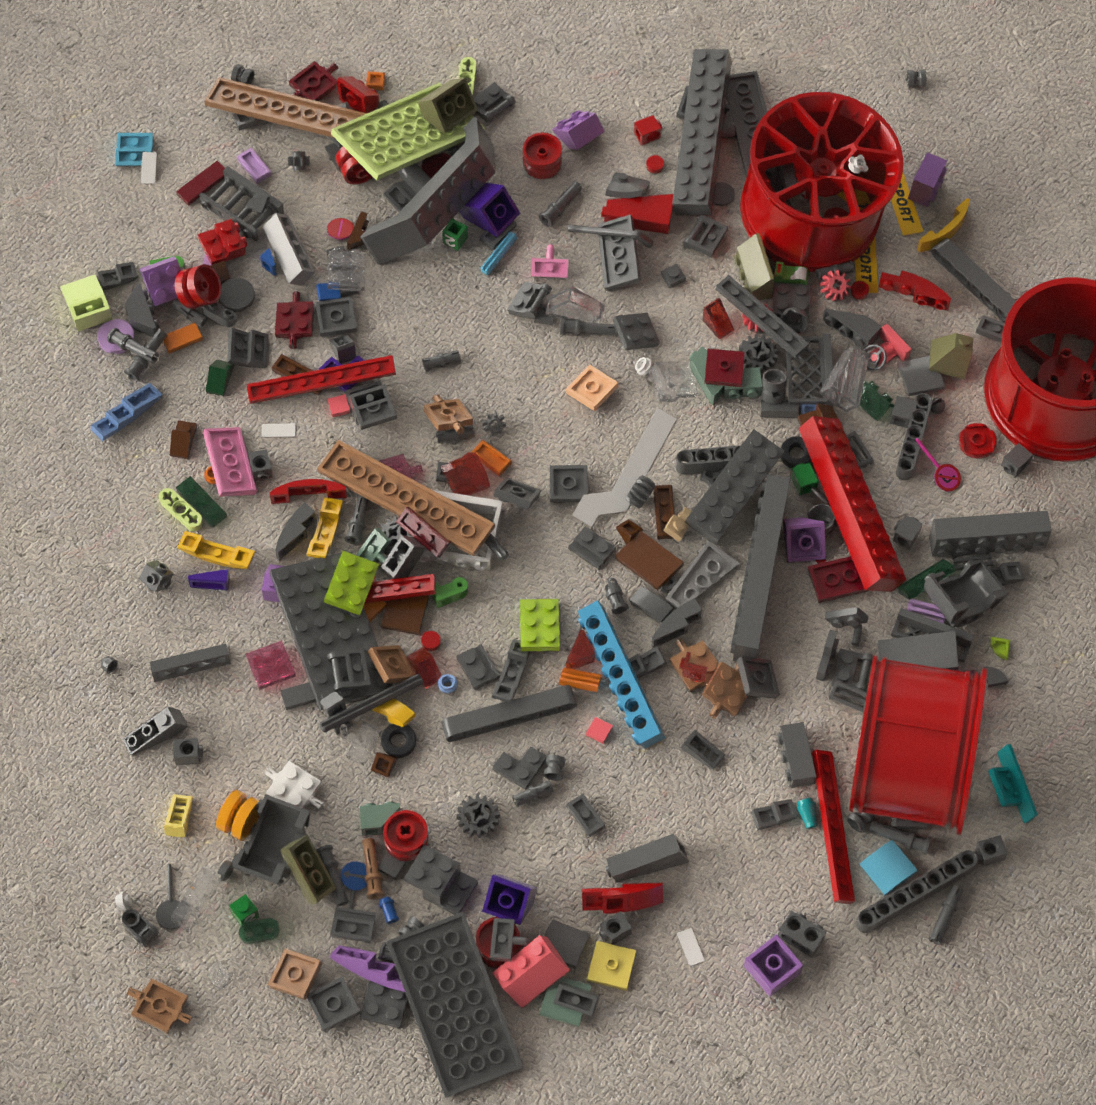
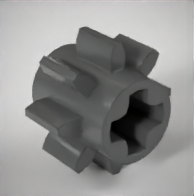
M293 151L292 156L288 157V166L292 165L293 170H306V165L310 164V156H306L305 151Z
M494 411V414L486 413L487 419L482 420L483 424L487 425L484 428L485 432L490 430L492 436L497 432L502 433V427H506V423L502 421L504 420V415L498 416L496 411Z

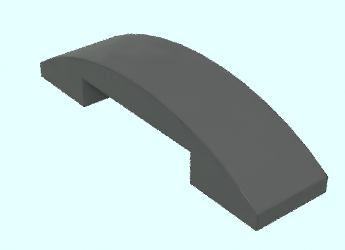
M512 640L506 663L492 694L494 699L511 703L516 694L530 651H521V640Z

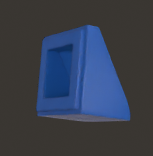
M268 248L260 256L261 266L275 276L277 274L271 250Z
M338 283L316 285L319 301L341 298Z

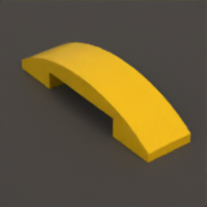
M966 198L955 208L954 219L937 234L930 230L919 240L917 246L919 253L931 250L943 239H951L958 232L965 221L970 199Z
M324 497L320 509V518L313 540L311 539L307 556L325 559L328 556L336 535L343 500Z
M184 531L178 544V549L196 558L237 569H248L255 554L254 550L240 546L232 548L204 540L202 535Z

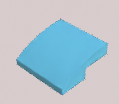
M117 133L115 166H142V153L153 152V133Z
M893 840L880 847L860 863V866L885 896L918 872L917 868Z

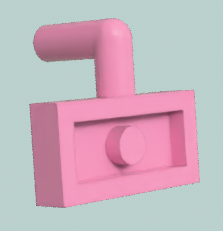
M549 244L547 246V258H532L531 277L568 278V259H554V246Z

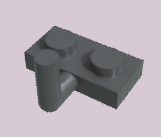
M858 607L826 612L825 619L833 627L852 626L854 628L851 644L859 646L863 628L861 624L867 623L869 616Z
M494 918L490 960L511 962L513 945H521L523 949L529 944L527 937L514 936V919Z

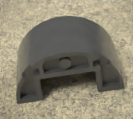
M982 558L965 563L964 569L959 575L947 576L941 580L945 575L942 571L936 574L931 573L924 579L926 581L924 584L925 592L954 628L968 625L984 616V612H987L989 608H995L1009 594Z
M265 794L263 800L260 799L256 807L259 820L257 824L254 823L250 834L252 836L249 842L246 841L243 849H240L239 854L236 853L234 855L232 865L234 869L280 886L284 883L283 877L288 878L291 873L280 850L287 844L307 835L304 828L309 826L310 811Z

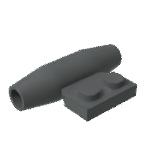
M416 163L399 170L398 173L404 181L396 182L383 193V196L398 212L431 179Z

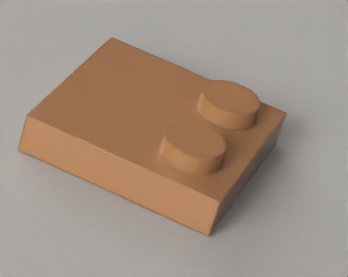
M400 645L371 647L367 651L384 683L402 682L416 675Z
M284 949L268 986L271 989L306 1000L323 963L321 960Z

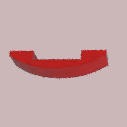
M323 479L297 480L281 485L269 492L271 504L290 503V496L327 493L328 498L332 499L347 498L346 486Z

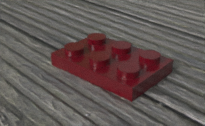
M851 556L808 566L807 570L818 603L868 592L864 589Z

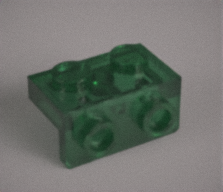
M863 380L849 397L872 418L879 421L890 407H894L895 404L891 402L893 398L885 392L882 394L878 390L880 387L872 380L870 382Z

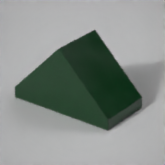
M218 359L209 365L206 393L224 397L235 365Z

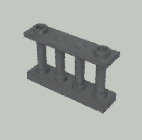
M227 166L223 170V184L210 197L204 193L200 194L201 206L225 221L232 219L233 223L237 222L243 235L257 242L259 240L257 228L271 214H284L283 203ZM233 186L238 189L236 194L224 206L215 202L229 187ZM247 195L250 198L258 195L269 196L266 210L251 225L243 221L252 211L251 209L245 207L237 216L229 211L243 196Z

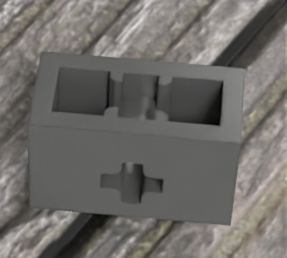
M401 535L381 567L394 578L408 577L426 548L415 538Z

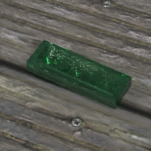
M191 476L176 486V491L212 528L227 517V513Z
M941 559L897 587L899 594L909 600L917 597L918 594L925 591L924 584L926 581L924 579L926 576L943 571L945 574L941 579L943 580L956 571L954 565L945 559Z

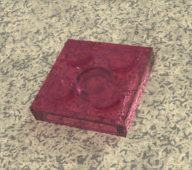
M282 640L245 654L259 690L296 677Z

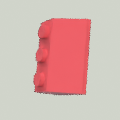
M539 935L511 958V962L507 961L496 969L493 975L503 990L521 1008H524L571 970L549 938Z

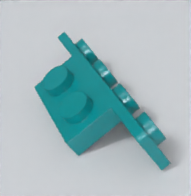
M1007 744L997 752L1002 767L992 768L988 773L1001 807L1017 806L1023 823H1028L1038 813L1012 745Z

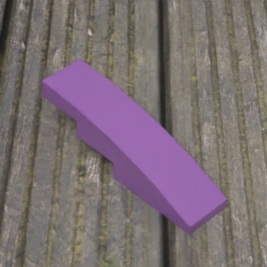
M338 945L330 954L332 960L351 972L385 987L405 992L398 972L395 971V964L376 960V953Z

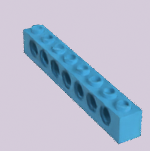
M597 600L578 611L580 615L578 621L581 627L587 630L586 638L590 645H594L595 651L593 653L597 661H601L603 665L601 670L604 676L609 678L611 682L609 684L610 690L619 699L616 701L618 707L627 716L624 720L629 728L632 727L634 731L632 737L637 745L640 744L646 749L665 739L666 737L604 606ZM600 622L599 627L593 629L594 624ZM603 639H607L605 645H601ZM615 655V659L608 662L609 657ZM623 671V675L620 678H616V675ZM627 688H631L630 693L624 695V691ZM639 705L638 709L632 712L633 706ZM646 721V726L640 729V724Z

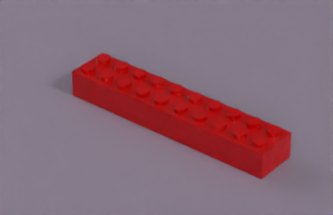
M812 416L798 429L865 591L892 592L906 581V577L877 511L876 504L869 492V487L866 485L863 473L856 461V456L845 435L842 423L839 419Z

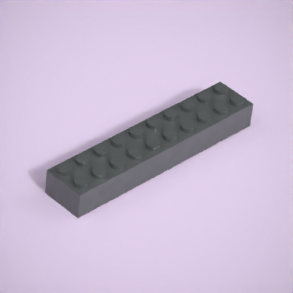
M694 49L672 203L676 215H712L732 65L729 49Z
M767 474V480L762 481L730 653L734 654L733 661H737L741 656L757 658L788 495L790 478Z

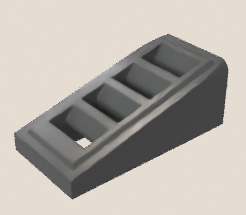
M333 692L320 700L327 718L347 709L343 698L337 692ZM350 720L333 730L338 735L351 727L353 722Z
M696 730L688 736L680 747L712 770L716 768L725 756L722 751ZM693 740L697 742L694 746L691 745ZM702 745L703 748L699 752L697 748ZM708 749L710 752L705 757L703 754ZM713 754L717 755L712 762L709 760Z

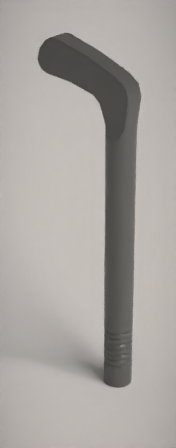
M568 225L569 232L634 238L648 248L653 247L654 243L653 240L639 231Z

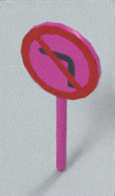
M917 438L916 442L937 467L934 475L937 486L946 492L957 489L961 482V475L958 469L951 464L940 466Z

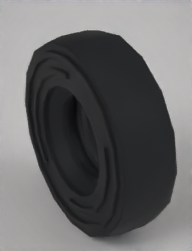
M794 436L783 442L781 449L784 450V453L781 456V460L788 468L812 462L802 437ZM794 447L801 448L804 451V456L798 459L793 458L790 455V450Z
M391 724L382 733L381 745L388 755L403 758L413 752L416 746V735L409 725L401 727ZM396 734H402L406 737V743L401 747H396L391 742L392 737Z

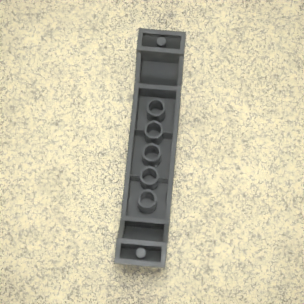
M473 117L463 128L465 143L410 202L396 216L376 225H371L360 236L377 264H383L428 245L495 173L493 143L477 117Z

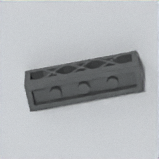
M900 608L891 636L901 638L911 635L916 636L919 632L933 634L955 631L957 646L965 648L963 656L958 654V660L963 663L974 638L973 634ZM899 624L907 626L910 632L905 634L898 632Z
M226 643L150 662L154 682L231 664Z

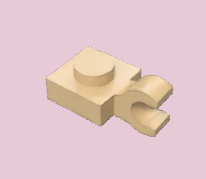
M685 507L683 511L679 512L678 516L674 514L663 531L679 542L689 527L685 521L692 511Z

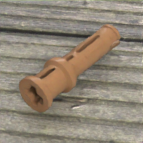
M366 838L362 840L367 871V875L364 878L368 886L367 898L377 900L385 896L381 884L383 877L378 870L375 839Z

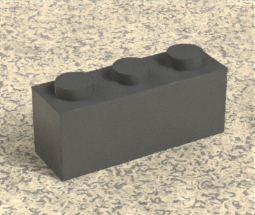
M804 722L780 726L779 733H777L778 745H782L783 749L781 751L782 763H786L787 767L785 770L786 781H790L791 788L815 784L816 773Z

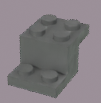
M380 380L345 391L356 425H359L361 430L397 419L385 384L382 385Z
M426 845L422 847L404 877L405 882L422 890L423 899L454 915L461 913L478 884V880L460 871L459 862Z

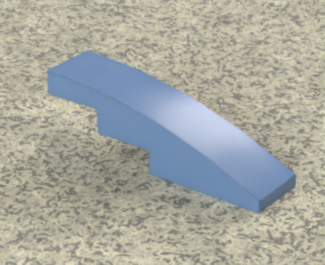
M149 383L122 398L121 404L107 411L106 417L93 423L90 430L104 441L146 412L162 397V394Z

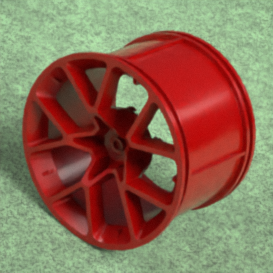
M808 92L779 102L762 117L751 141V162L740 200V213L744 228L750 238L759 233L766 255L774 261L784 262L783 265L803 266L809 272H816V269L831 267L848 261L854 262L867 251L874 241L884 209L895 195L901 182L904 165L903 154L895 132L887 121L874 109L859 100L842 94ZM862 155L868 170L855 174L849 169V158ZM793 162L795 177L798 183L776 193L770 185V180L767 179L765 171L768 168ZM854 189L864 191L868 195L870 204L862 210H859ZM844 190L850 210L849 215L843 217L834 215L833 218L820 217L818 196L829 197ZM802 193L803 198L810 199L811 213L806 214L787 204L786 200Z
M1078 277L1057 278L1038 284L1025 292L1008 313L1002 332L1001 347L993 356L986 372L984 398L994 424L1014 445L1020 443L1031 454L1043 459L1074 462L1096 457V399H1093L1092 391L1094 381H1096V370L1091 368L1096 359V280ZM1055 333L1056 337L1052 356H1048L1030 342V339L1044 334ZM1064 334L1078 335L1080 339L1084 337L1093 341L1094 348L1087 363L1073 356L1069 348L1061 349L1060 355H1058L1061 339ZM1017 347L1041 365L1032 381L1025 375L1014 357L1013 351Z
M874 655L860 733L849 812H853L855 808L861 814L868 813L940 825L944 828L946 824H950V829L956 827V835H961L977 750L987 668H982L981 674L975 672L974 675H970L968 670L965 672L887 660V657H883L881 661L877 660L878 656Z

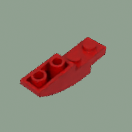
M901 270L900 276L881 273L878 288L899 292L903 295L914 296L913 302L921 306L926 305L935 307L938 310H949L951 297L932 282Z
M663 883L622 884V888L582 889V911L603 910V914H611L620 911L641 910L663 903Z

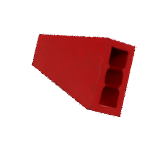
M674 194L608 199L606 206L602 207L601 217H604V222L631 215L634 220L635 229L668 234L673 212Z

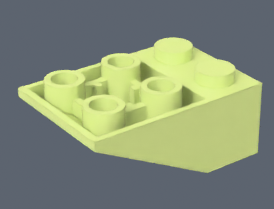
M95 275L60 286L78 332L113 320L109 305Z

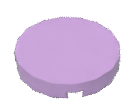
M120 319L105 322L97 333L100 347L107 353L121 354L127 351L120 349L116 344L109 343L107 336L111 329L118 328L121 333L131 335L134 340L135 335L131 325Z

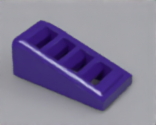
M229 569L189 575V585L191 588L227 591L230 582Z

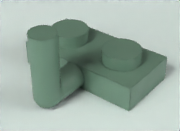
M374 528L357 553V556L373 562L379 560L383 564L387 558L383 552L391 540L380 528Z

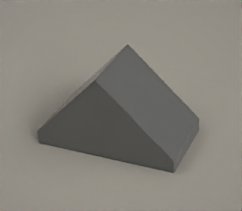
M346 334L329 340L339 363L348 362L356 357L354 341Z

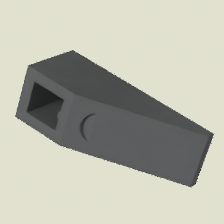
M831 309L824 310L823 320L825 323L837 329L844 337L850 338L858 347L865 349L867 346L872 345L880 336L882 326L868 316Z
M166 707L123 738V741L132 756L174 737L187 728L188 725L180 710Z

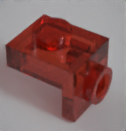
M687 652L686 658L682 657L679 669H682V677H687L694 682H705L707 667L690 663L691 653Z

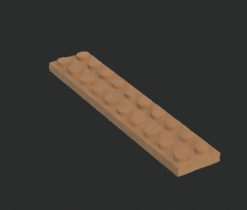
M218 77L204 100L205 106L335 138L331 134L333 128L367 114Z
M340 440L336 442L317 468L318 473L346 486V488L398 516L402 514L406 507H410L449 540L450 544L472 556L476 555L495 528L493 522Z

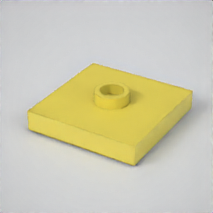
M597 941L587 981L627 991L636 950Z

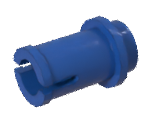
M390 896L379 900V908L383 910L386 923L392 924L397 922L399 917L393 905L395 901Z

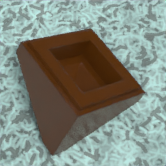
M629 519L616 527L626 544L640 531H643L641 527Z
M377 752L371 771L389 778L398 758Z

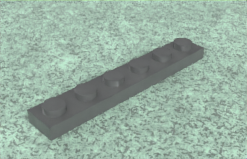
M730 275L716 285L715 290L795 359L808 348V342Z

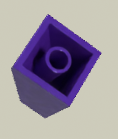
M485 183L459 211L465 220L483 230L489 231L490 234L496 237L521 214L505 186Z
M493 874L482 912L501 919H514L515 924L521 925L534 904L538 888L501 874Z

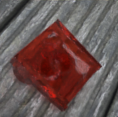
M468 452L463 457L440 466L452 493L469 496L490 488L487 473L476 452Z

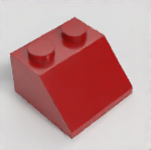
M353 76L339 77L337 79L339 100L343 103L347 101L353 110L370 113L378 107L380 103L379 94L374 89L368 88L363 81L357 80Z

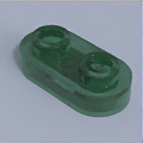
M272 918L247 922L239 929V937L245 944L273 940L280 933L278 922ZM272 928L273 932L267 933L266 930ZM252 932L253 936L247 937L246 934Z

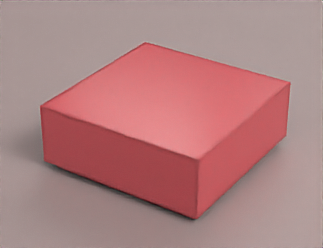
M346 394L328 398L332 417L350 413Z
M595 717L586 732V736L604 744L613 729V725Z

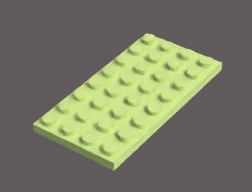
M437 83L332 129L331 134L376 180H379L465 141L463 128L474 116L470 115L446 133H442L426 121L417 102L442 86L441 83Z

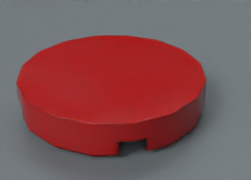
M969 424L959 435L960 449L971 458H986L993 453L996 447L997 438L995 432L987 428L985 424Z

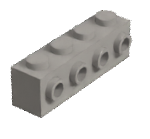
M275 213L263 226L266 237L271 243L273 252L277 256L286 280L289 284L302 286L315 273L314 268L289 215Z

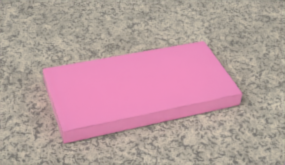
M241 428L204 429L203 434L219 496L255 495L257 489Z

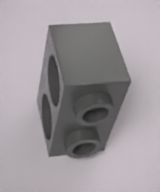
M791 910L778 930V936L812 958L825 939L826 931H824L821 925L813 924L806 920L807 918L803 914L795 913ZM795 924L799 929L792 930L789 928V925ZM814 935L817 940L809 941L806 936Z

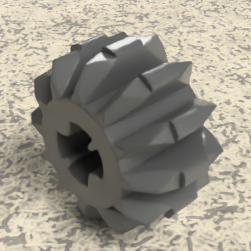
M644 475L639 476L627 494L626 500L632 506L641 508L654 490L655 483Z

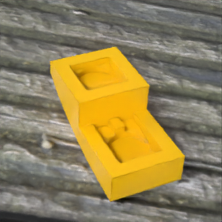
M392 699L372 709L374 712L387 716L389 723L404 727L416 717V714L410 708L396 699Z

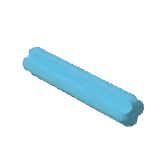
M508 232L482 265V273L489 275L517 240L516 233Z

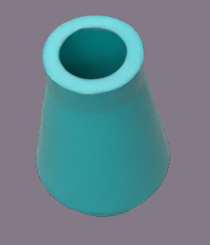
M813 798L798 801L796 808L805 823L806 829L817 827L816 802L813 801Z

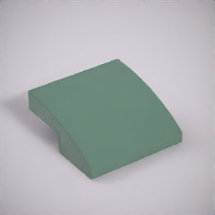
M562 977L547 989L540 1015L580 1026L583 1013L554 1004L556 993L561 982L587 991H591L592 985Z

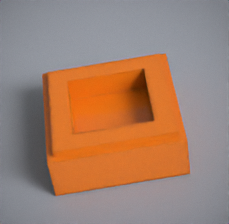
M367 72L366 86L370 89L384 91L385 72Z

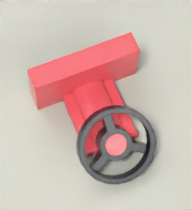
M886 324L881 328L880 338L884 343L880 346H867L861 356L862 364L865 368L877 371L897 356L902 361L909 359L911 348ZM871 347H877L869 355L865 354ZM864 357H868L870 362L874 363V369L866 365Z

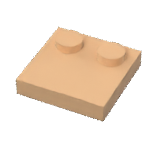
M589 365L566 388V393L588 408L596 411L619 386L617 381Z

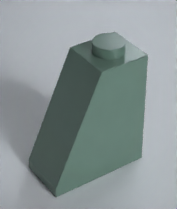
M701 347L698 351H694L689 358L690 370L709 402L714 405L724 394L725 386L704 384L707 350Z

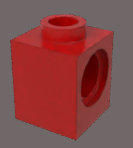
M654 115L634 122V134L641 146L661 138L662 124L659 120H656Z

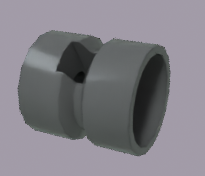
M770 369L764 372L761 394L764 402L780 404L785 400L787 384L785 372L778 369Z

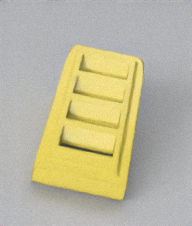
M173 794L164 825L167 836L185 837L193 803L192 796ZM176 804H186V806H178Z

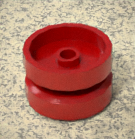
M541 132L529 136L523 145L524 170L528 175L537 179H548L555 176L562 165L561 142L550 133Z
M344 147L337 152L335 156L337 165L348 184H362L374 178Z
M203 264L181 270L175 279V291L181 304L186 308L194 309L216 303L221 295V282L217 272L210 265Z
M410 810L398 811L392 814L384 824L383 834L386 850L397 860H415L424 845L428 846V828L426 821L420 814Z
M492 917L484 921L478 928L476 945L483 963L488 967L498 969L507 961L490 960L494 918H498ZM515 924L514 936L520 937V931ZM513 945L512 957L521 950V945Z

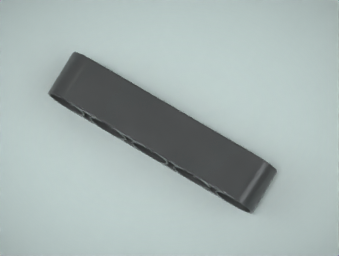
M926 393L919 394L915 399L896 469V475L901 480L910 479L914 472L920 450L916 439L918 438L922 442L932 406V398Z
M741 445L682 450L677 454L676 471L680 474H696L707 471V473L718 472L725 468Z

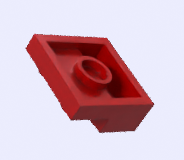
M232 219L217 223L214 229L198 234V240L211 265L246 255L247 241L244 236L240 237V227L237 222L233 223Z

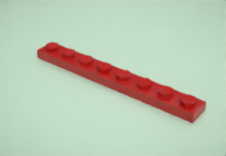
M390 355L247 384L249 402L253 404L396 375L394 357Z
M816 749L812 752V758L816 773V784L834 903L852 904L855 902L833 753Z

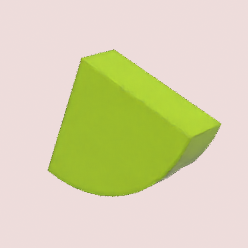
M991 637L990 645L993 652L998 657L1007 660L1010 640Z

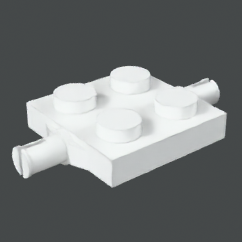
M288 761L279 773L269 767L265 771L264 775L273 779L272 785L266 792L267 795L301 808H305L310 804L319 810L323 807L324 802L315 797L316 791L322 782L292 762Z

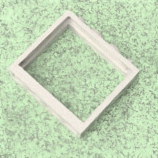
M433 490L472 512L495 515L493 521L495 528L491 534L497 539L503 510L502 501ZM488 547L486 558L445 551L440 558H437L426 548L419 560L437 561L439 564H455L462 568L466 566L474 567L477 570L483 571L485 569L490 570L494 553Z

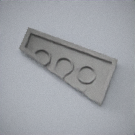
M708 541L664 601L677 609L684 603L702 595L736 568L739 562Z

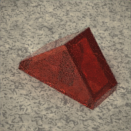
M720 298L704 307L702 321L718 339L734 331Z
M580 630L567 658L566 668L575 670L595 662L594 650L584 630Z
M422 647L406 656L415 673L419 674L423 679L425 688L438 682L442 675L431 653Z

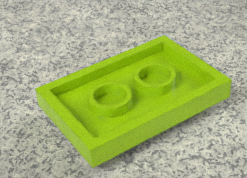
M342 551L323 602L360 615L379 564Z
M520 599L521 651H560L559 599Z

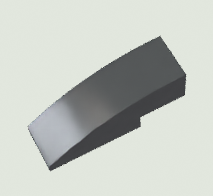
M306 502L294 512L280 534L275 549L276 557L279 561L308 537L306 529L316 521L315 511Z
M695 598L678 607L661 623L652 637L653 648L688 633V624L701 619L702 609Z

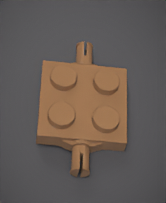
M435 394L432 397L435 402L424 405V413L437 431L455 429L460 435V433L463 434L465 431L463 427L473 425L472 416L459 399L443 400L439 394Z
M680 638V641L678 639L675 643L681 652L670 658L671 665L689 692L700 687H706L719 663L703 640L688 647L683 638Z
M720 662L702 694L714 705L709 714L714 719L717 718L720 710L727 711L733 716L737 715L747 697L738 663L735 668H731L724 662Z
M151 978L147 987L141 992L132 987L127 991V995L137 999L136 1006L131 1013L132 1017L167 1034L177 1020L188 1025L192 1020V1016L182 1012L188 996Z

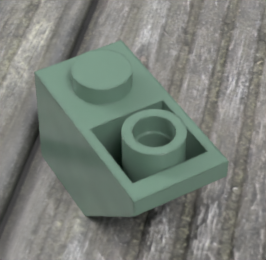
M760 367L743 368L742 387L725 386L724 398L737 399L739 397L755 398L761 396L762 381Z
M386 802L382 805L368 803L360 806L362 836L383 834L384 824L387 819L395 812L401 811L400 803Z

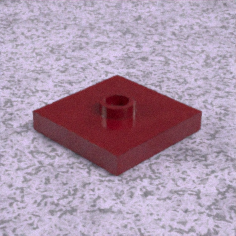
M708 348L704 384L742 387L745 352Z

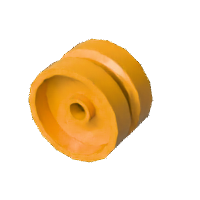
M235 789L221 807L216 821V828L224 833L231 831L232 837L244 841L250 835L254 823H257L259 819L256 810L259 800L254 797L247 799L246 793Z

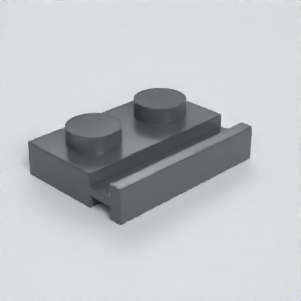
M585 526L568 546V549L599 570L614 553L616 547Z
M482 644L456 656L458 663L474 690L492 682L496 678H500V674Z
M336 906L331 937L371 943L376 913Z

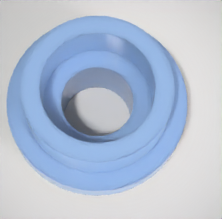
M445 674L438 680V687L443 693H452L457 688V679L453 675ZM449 682L451 686L446 687L444 684Z

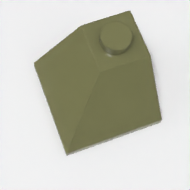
M954 333L931 340L929 370L965 379L973 352V337Z

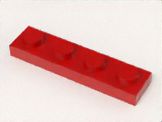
M434 574L372 582L365 603L436 594V577Z

